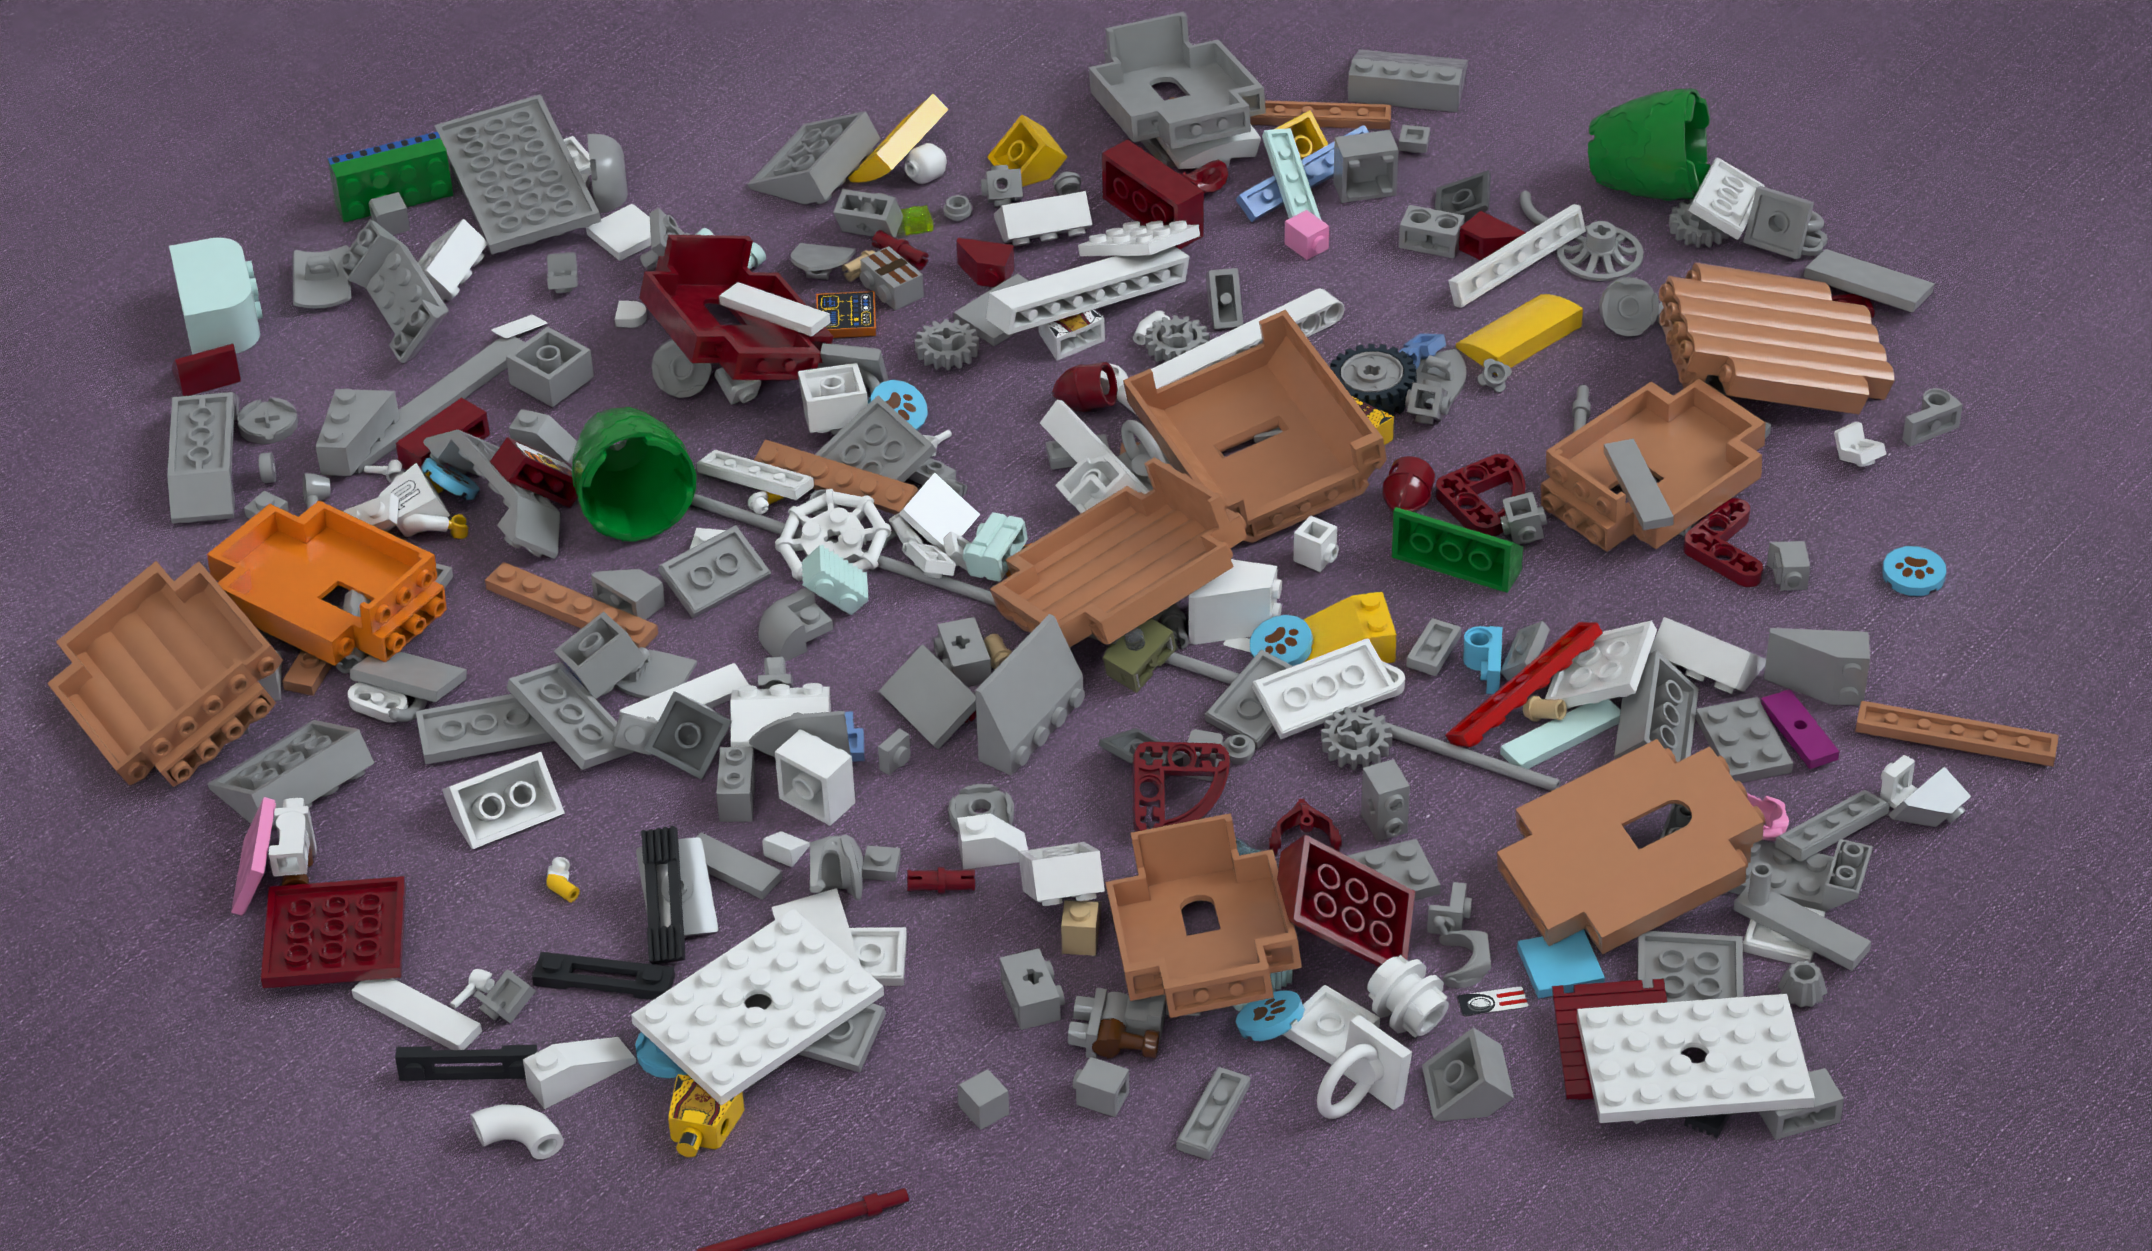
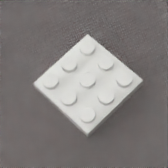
M1138 221L1123 224V228H1112L1106 230V234L1089 236V241L1078 245L1080 256L1152 255L1200 236L1199 225H1187L1186 221H1175L1169 223V225H1163V221L1146 223V226H1140Z
M1647 621L1604 631L1594 641L1595 644L1592 648L1579 653L1572 659L1573 663L1568 668L1554 674L1545 699H1562L1565 701L1568 710L1575 706L1589 703L1595 704L1603 700L1627 697L1636 693L1657 632L1653 622Z

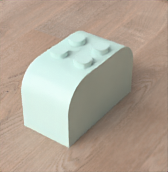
M209 238L169 246L192 355L230 344L234 345L237 354L255 345L260 337L258 319L263 318L258 298L259 293L252 262L245 261L240 244L228 238Z

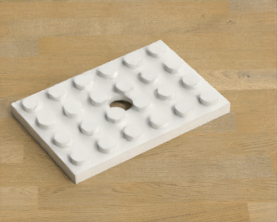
M793 908L631 1014L632 1024L722 1106L884 996V986ZM755 994L766 995L772 1001L771 1005L765 1010L760 1007L748 1009L744 1003L748 997Z
M1787 994L1577 1009V1023L1599 1123L1814 1107L1815 1096ZM1696 1047L1704 1050L1707 1056L1704 1062L1691 1063L1690 1058L1682 1055L1681 1052L1687 1048Z

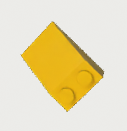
M1383 592L1352 595L1303 619L1311 629L1314 642L1311 646V654L1304 662L1368 638L1381 661L1395 663L1397 634Z

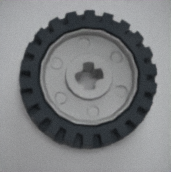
M1368 344V348L1365 349L1363 345L1356 346V351L1352 348L1346 349L1345 355L1339 353L1336 356V360L1333 359L1330 364L1331 370L1351 396L1392 416H1395V411L1399 414L1404 412L1407 392L1409 389L1412 390L1413 382L1417 383L1416 366L1413 364L1412 358H1407V353L1404 351L1398 353V348L1393 346L1387 350V345L1380 344L1379 348H1375V344Z

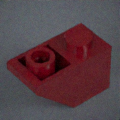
M1480 211L1460 227L1459 250L1481 261L1526 232Z

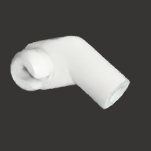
M1155 311L1141 320L1133 336L1134 342L1144 345L1145 335H1147L1146 329L1152 328V322L1162 323V317H1166L1168 320H1170V317L1164 315V311Z
M899 513L889 519V523L903 544L902 551L905 555L908 542L923 544L922 539Z

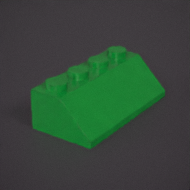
M1398 507L1393 511L1392 558L1506 593L1509 592L1522 571L1523 546Z

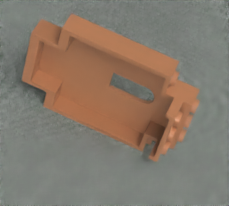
M1700 379L1674 396L1651 381L1546 450V473L1550 478L1541 483V506L1548 513L1558 517L1568 527L1575 529L1592 544H1596L1606 552L1633 534L1639 540L1657 549L1761 478L1762 454L1757 452V450L1765 445L1766 422ZM1634 439L1650 472L1661 480L1657 485L1674 516L1673 525L1649 530L1642 529L1629 502L1625 503L1626 494L1623 492L1615 494L1610 490L1619 482L1604 454V444Z
M1656 739L1516 808V826L1524 839L1497 852L1498 870L1548 946L1585 929L1603 955L1746 883V868L1748 863L1751 862V848L1754 843L1763 839V827L1766 821L1758 806L1753 807L1747 799L1748 795L1743 784L1739 780L1735 781L1730 775V769L1726 760L1721 755L1717 757L1710 746L1677 762L1672 751L1669 748L1664 749L1659 740ZM1668 804H1681L1690 811L1692 818L1685 827L1641 849L1637 848L1624 829V826Z
M1231 813L1131 833L1138 876L1105 882L1130 1001L1165 995L1169 1017L1173 1018L1274 998L1270 974L1302 968L1295 928L1289 922L1278 885V867L1273 849L1239 856ZM1203 900L1211 902L1215 906L1220 929L1187 936L1181 913L1182 908L1194 901Z

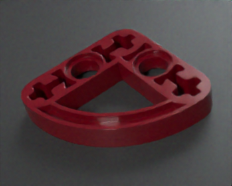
M1494 454L1438 478L1436 481L1435 497L1465 528L1496 537L1504 532L1500 517L1506 516L1505 510L1503 508L1496 514L1478 494L1506 482L1510 485L1511 497L1525 494V479L1520 467L1510 456ZM1469 477H1479V478H1481L1482 480H1481V481H1471V480H1468V478H1469ZM1461 505H1471V506H1473L1474 508H1473V509H1462V508H1460V506H1461Z
M1143 742L1138 745L1132 759L1134 830L1136 832L1147 830L1146 823H1141V821L1145 819L1147 807L1153 806L1151 819L1152 821H1157L1153 828L1204 819L1220 798L1228 778L1230 756L1227 749L1221 744ZM1145 751H1148L1151 757L1161 758L1163 751H1167L1166 766H1162L1163 759H1155L1151 765H1146L1145 759H1140V757H1143ZM1177 751L1185 752L1190 757V764L1186 767H1179L1174 764L1172 755ZM1196 752H1200L1199 759H1208L1211 753H1216V758L1222 759L1217 767H1213L1209 760H1201L1199 767H1195ZM1164 775L1213 777L1207 793L1193 808L1182 815L1165 820ZM1145 782L1153 783L1157 787L1158 794L1153 798H1146L1140 793V785Z

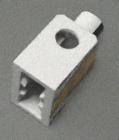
M1089 310L1040 325L1039 334L1058 361L1104 342V317L1094 310Z

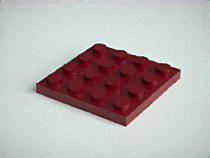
M405 877L269 887L261 969L262 988L401 978L406 897Z

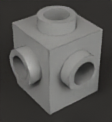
M996 165L991 167V171H986V179H981L982 196H987L988 203H994V207H1001L1002 205L1011 204V201H1022L1021 168L1008 169V165ZM1002 183L1006 188L1000 189L997 187V184Z
M1423 380V384L1413 382L1412 390L1409 389L1406 395L1405 407H1408L1407 412L1416 416V422L1433 425V420L1442 421L1443 414H1448L1451 397H1447L1448 391L1441 388L1440 382ZM1430 398L1434 399L1432 409H1427L1425 406L1426 401Z
M1533 492L1502 499L1506 516L1500 517L1504 535L1511 534L1513 543L1518 545L1544 538L1542 526L1547 525L1543 506L1537 508Z

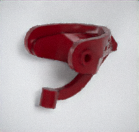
M1298 799L1296 805L1277 822L1276 826L1271 830V837H1269V850L1273 849L1274 856H1277L1278 849H1281V835L1287 829L1300 825L1301 831L1305 833L1312 831L1313 827L1319 828L1327 833L1330 847L1339 852L1340 847H1342L1339 829L1333 825V821L1310 806L1305 799Z

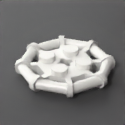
M826 489V493L798 507L792 506L788 510L789 517L780 538L775 541V549L781 552L792 571V577L797 581L803 579V569L801 568L802 562H800L795 551L803 550L806 556H808L820 545H824V548H829V551H834V554H838L839 557H843V560H848V563H853V566H857L858 569H862V572H865L869 569L874 570L879 565L877 561L886 538L891 535V526L885 523L874 505V499L869 495L860 497L834 492L833 489ZM835 504L853 507L856 509L852 513L847 512V510L844 508H836ZM828 505L827 511L813 518L807 517V515ZM865 515L873 525L872 528L864 529L860 523ZM801 524L803 526L801 538L793 539L798 525ZM831 536H838L837 543L833 544L832 541H827ZM872 540L868 552L863 553L861 549L863 543L866 544L867 541Z

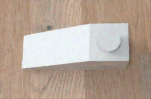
M619 1037L553 1044L523 1059L527 1088L544 1109L636 1063V1058Z

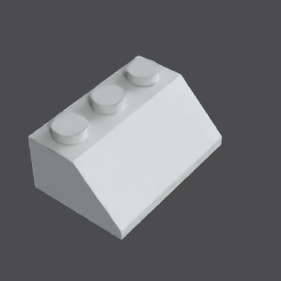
M1086 191L1002 205L994 213V218L1004 243L1012 242L1014 247L1029 244V239L1040 237L1041 242L1057 239V234L1068 232L1069 237L1085 234V229L1092 226Z
M464 219L432 242L417 262L442 301L445 299L449 302L458 294L460 289L457 286L463 284L471 276V266L475 267L485 256L482 251L487 246V241Z
M1666 617L1663 618L1649 652L1652 653L1657 650L1674 667L1678 664L1687 668L1685 673L1687 676L1702 682L1705 676L1716 680L1714 687L1730 694L1733 693L1734 688L1745 692L1764 668L1766 659Z
M808 683L803 685V688H790L786 684H777L771 686L770 689H757L756 686L746 685L739 687L738 690H732L731 747H753L749 744V739L756 732L776 720L791 716L793 713L831 712L830 686L822 687V684Z
M542 752L442 789L453 820L471 849L565 814Z

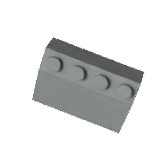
M1359 50L1352 59L1349 71L1348 102L1458 112L1468 60Z
M866 111L803 124L747 185L752 190L801 204L814 202L822 204L832 197L831 193L837 187L846 182L845 178L851 172L859 168L861 160L874 151L873 147L881 138Z
M1048 614L975 690L979 761L1010 776L1020 766H1024L1027 763L1030 755L1039 746L1041 747L1045 744L1048 736L1057 727L1062 726L1066 717L1074 708H1078L1082 704L1085 697L1081 670L1055 616Z
M312 720L207 785L213 793L249 823H252L263 797L275 800V808H283L284 799L303 798L305 806L310 808L312 801L321 796L324 797L335 793L339 789L338 785L364 775L365 769L373 765L374 761L359 729ZM273 817L272 829H275L277 827L275 817Z

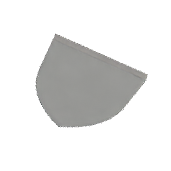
M799 243L791 253V262L806 272V278L828 280L832 269L847 263L856 253V248Z
M1457 349L1437 352L1435 356L1429 355L1427 359L1420 360V365L1416 369L1417 383L1423 384V380L1441 383V388L1448 391L1447 397H1451L1450 406L1460 394L1466 382V365ZM1428 399L1425 406L1432 408L1434 399Z
M640 647L639 650L646 660L640 664L636 672L622 678L614 687L626 694L647 699L686 683L697 665V660Z
M845 711L806 714L796 712L791 716L766 725L749 739V744L754 748L775 757V751L801 729L851 755Z

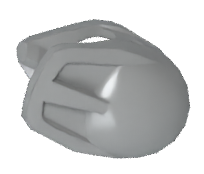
M845 834L841 836H828L810 842V892L821 893L832 888L847 889V892L854 897L855 901L861 900L863 890V856L854 838Z

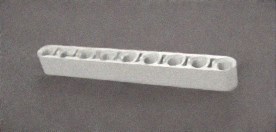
M1319 288L1152 368L1156 389L1262 344L1260 320L1286 309L1305 336L1309 337L1337 323L1344 314V304L1324 289ZM1123 383L1117 392V399L1136 415L1127 401Z

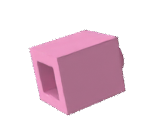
M1305 210L1285 221V245L1308 260L1329 249V225L1308 210Z

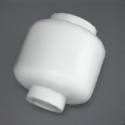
M923 144L910 150L905 156V172L918 184H925L935 180L945 172L947 164L946 155L942 149L934 144Z

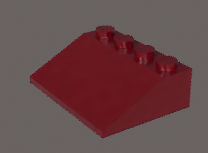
M1306 834L1281 851L1277 881L1290 923L1377 967H1380L1392 957H1399L1401 955L1406 960L1408 959L1415 898L1414 890Z

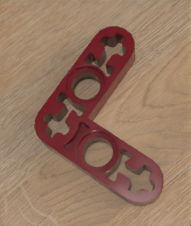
M1732 498L1717 507L1685 534L1683 549L1690 558L1743 587H1755L1761 583L1763 564L1755 557L1726 541L1748 524L1750 515L1749 503L1742 499ZM1719 526L1724 528V530L1714 531L1710 527ZM1722 555L1731 559L1725 561L1719 560L1716 557Z

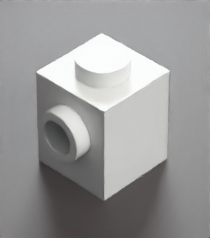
M1309 516L1294 533L1293 561L1321 572L1329 562L1332 563L1336 559L1339 551V546L1337 545V526Z

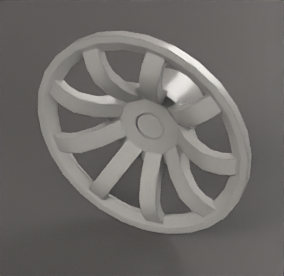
M1597 221L1585 226L1587 237L1579 235L1574 238L1580 243L1579 245L1568 246L1564 244L1557 249V258L1567 271L1578 277L1595 281H1612L1629 276L1640 267L1644 253L1642 245L1636 237L1605 221ZM1628 239L1635 247L1626 248L1620 244ZM1564 252L1571 254L1580 252V254L1577 255L1575 258L1568 260L1566 259ZM1620 253L1624 255L1636 254V258L1634 262H1630L1626 260ZM1591 254L1588 267L1585 271L1575 267L1576 265H1579L1581 262H1583ZM1610 255H1612V257L1617 263H1619L1622 267H1625V269L1616 272L1613 268ZM1599 257L1603 259L1607 274L1594 273Z

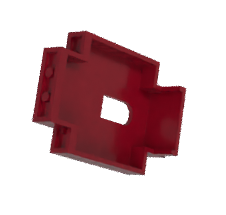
M668 235L664 256L658 257L656 271H644L639 298L691 363H719L732 380H799L798 371L817 369L818 363H823L820 355L822 344H832L834 337L826 327L815 335L809 336L731 308L728 309L742 325H720L705 307V304L720 305L719 295L737 282L806 305L779 273L750 271L748 263L753 240L749 236Z

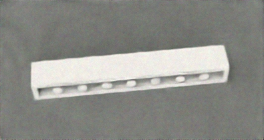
M1175 246L1152 255L1114 256L990 292L986 319L1010 335L1183 283L1186 280L1190 256Z

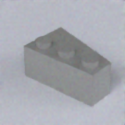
M335 389L316 444L321 475L351 476L371 453L370 447L376 440L381 441L385 437V430L391 423L396 424L400 419L395 391Z

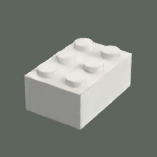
M1085 842L1018 851L1023 892L1037 902H1042V906L1063 903V897L1070 896L1076 897V901L1091 900L1096 898V893L1105 891L1100 851Z

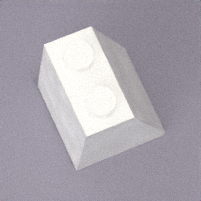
M1231 559L1233 568L1189 594V644L1197 645L1251 637L1254 630L1262 622L1275 616H1281L1282 604L1277 603V599L1281 595L1282 580L1277 579V566Z

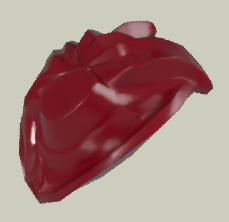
M1219 159L1211 161L1189 174L1186 172L1180 173L1181 176L1202 189L1204 193L1221 189L1226 183L1229 174L1227 165Z

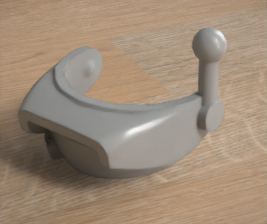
M1442 916L1434 917L1433 924L1439 928L1441 933L1439 941L1442 945L1462 946L1473 951V955L1466 965L1457 971L1444 975V984L1450 988L1460 989L1473 986L1482 981L1483 977L1491 969L1488 933L1476 930L1448 932L1444 925V918Z

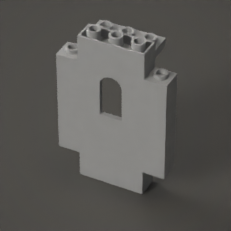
M1184 12L1105 28L1107 49L1104 50L1105 64L1088 67L1092 95L1133 142L1161 137L1171 149L1251 132L1250 117L1266 113L1264 87L1219 40L1195 45L1189 42L1187 15ZM1160 82H1172L1177 84L1187 96L1164 101L1151 86Z

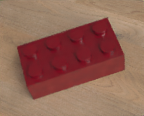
M1128 139L1102 153V191L1105 201L1134 221L1140 222L1141 226H1146V223L1163 221V225H1169V223L1175 221H1186L1187 225H1199L1200 236L1176 245L1175 247L1179 250L1204 237V191Z

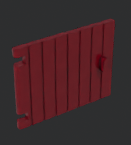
M1664 978L1652 979V988H1643L1642 980L1574 984V993H1564L1563 985L1552 986L1566 1100L1594 1099L1577 1023V1009L1667 1003Z

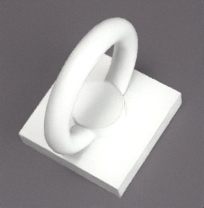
M1361 1015L1356 1016L1349 1023L1345 1052L1331 1065L1320 1084L1317 1094L1318 1111L1328 1119L1340 1118L1353 1110L1368 1092L1395 1110L1404 1102L1412 1051ZM1344 1074L1354 1081L1356 1085L1344 1099L1331 1105L1334 1088Z

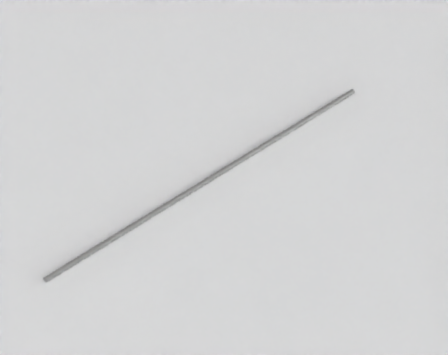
M694 494L691 503L693 506L780 535L786 524L698 494ZM797 527L793 539L801 538L803 533L801 528ZM831 538L827 540L832 541L833 544L838 542L837 540ZM882 555L878 558L877 562L879 565L877 567L996 606L991 591L943 575L942 578L928 577L923 574L924 571L919 567ZM1093 634L1088 636L1090 638L1098 640ZM1120 638L1110 644H1115ZM1175 652L1165 661V663L1231 684L1239 675V673ZM1390 724L1392 738L1550 791L1559 788V779Z

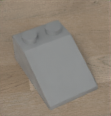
M1770 628L1764 679L1828 704L1860 706L1861 701H1864L1870 664L1868 632Z

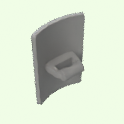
M347 245L324 252H304L299 250L293 252V304L295 306L327 308L340 305L351 299V281L347 280L338 265L343 254L349 249Z
M699 837L678 839L684 937L715 934L718 932V923L702 839ZM642 847L636 849L647 911L645 865L643 863ZM667 863L657 865L660 928L671 925Z

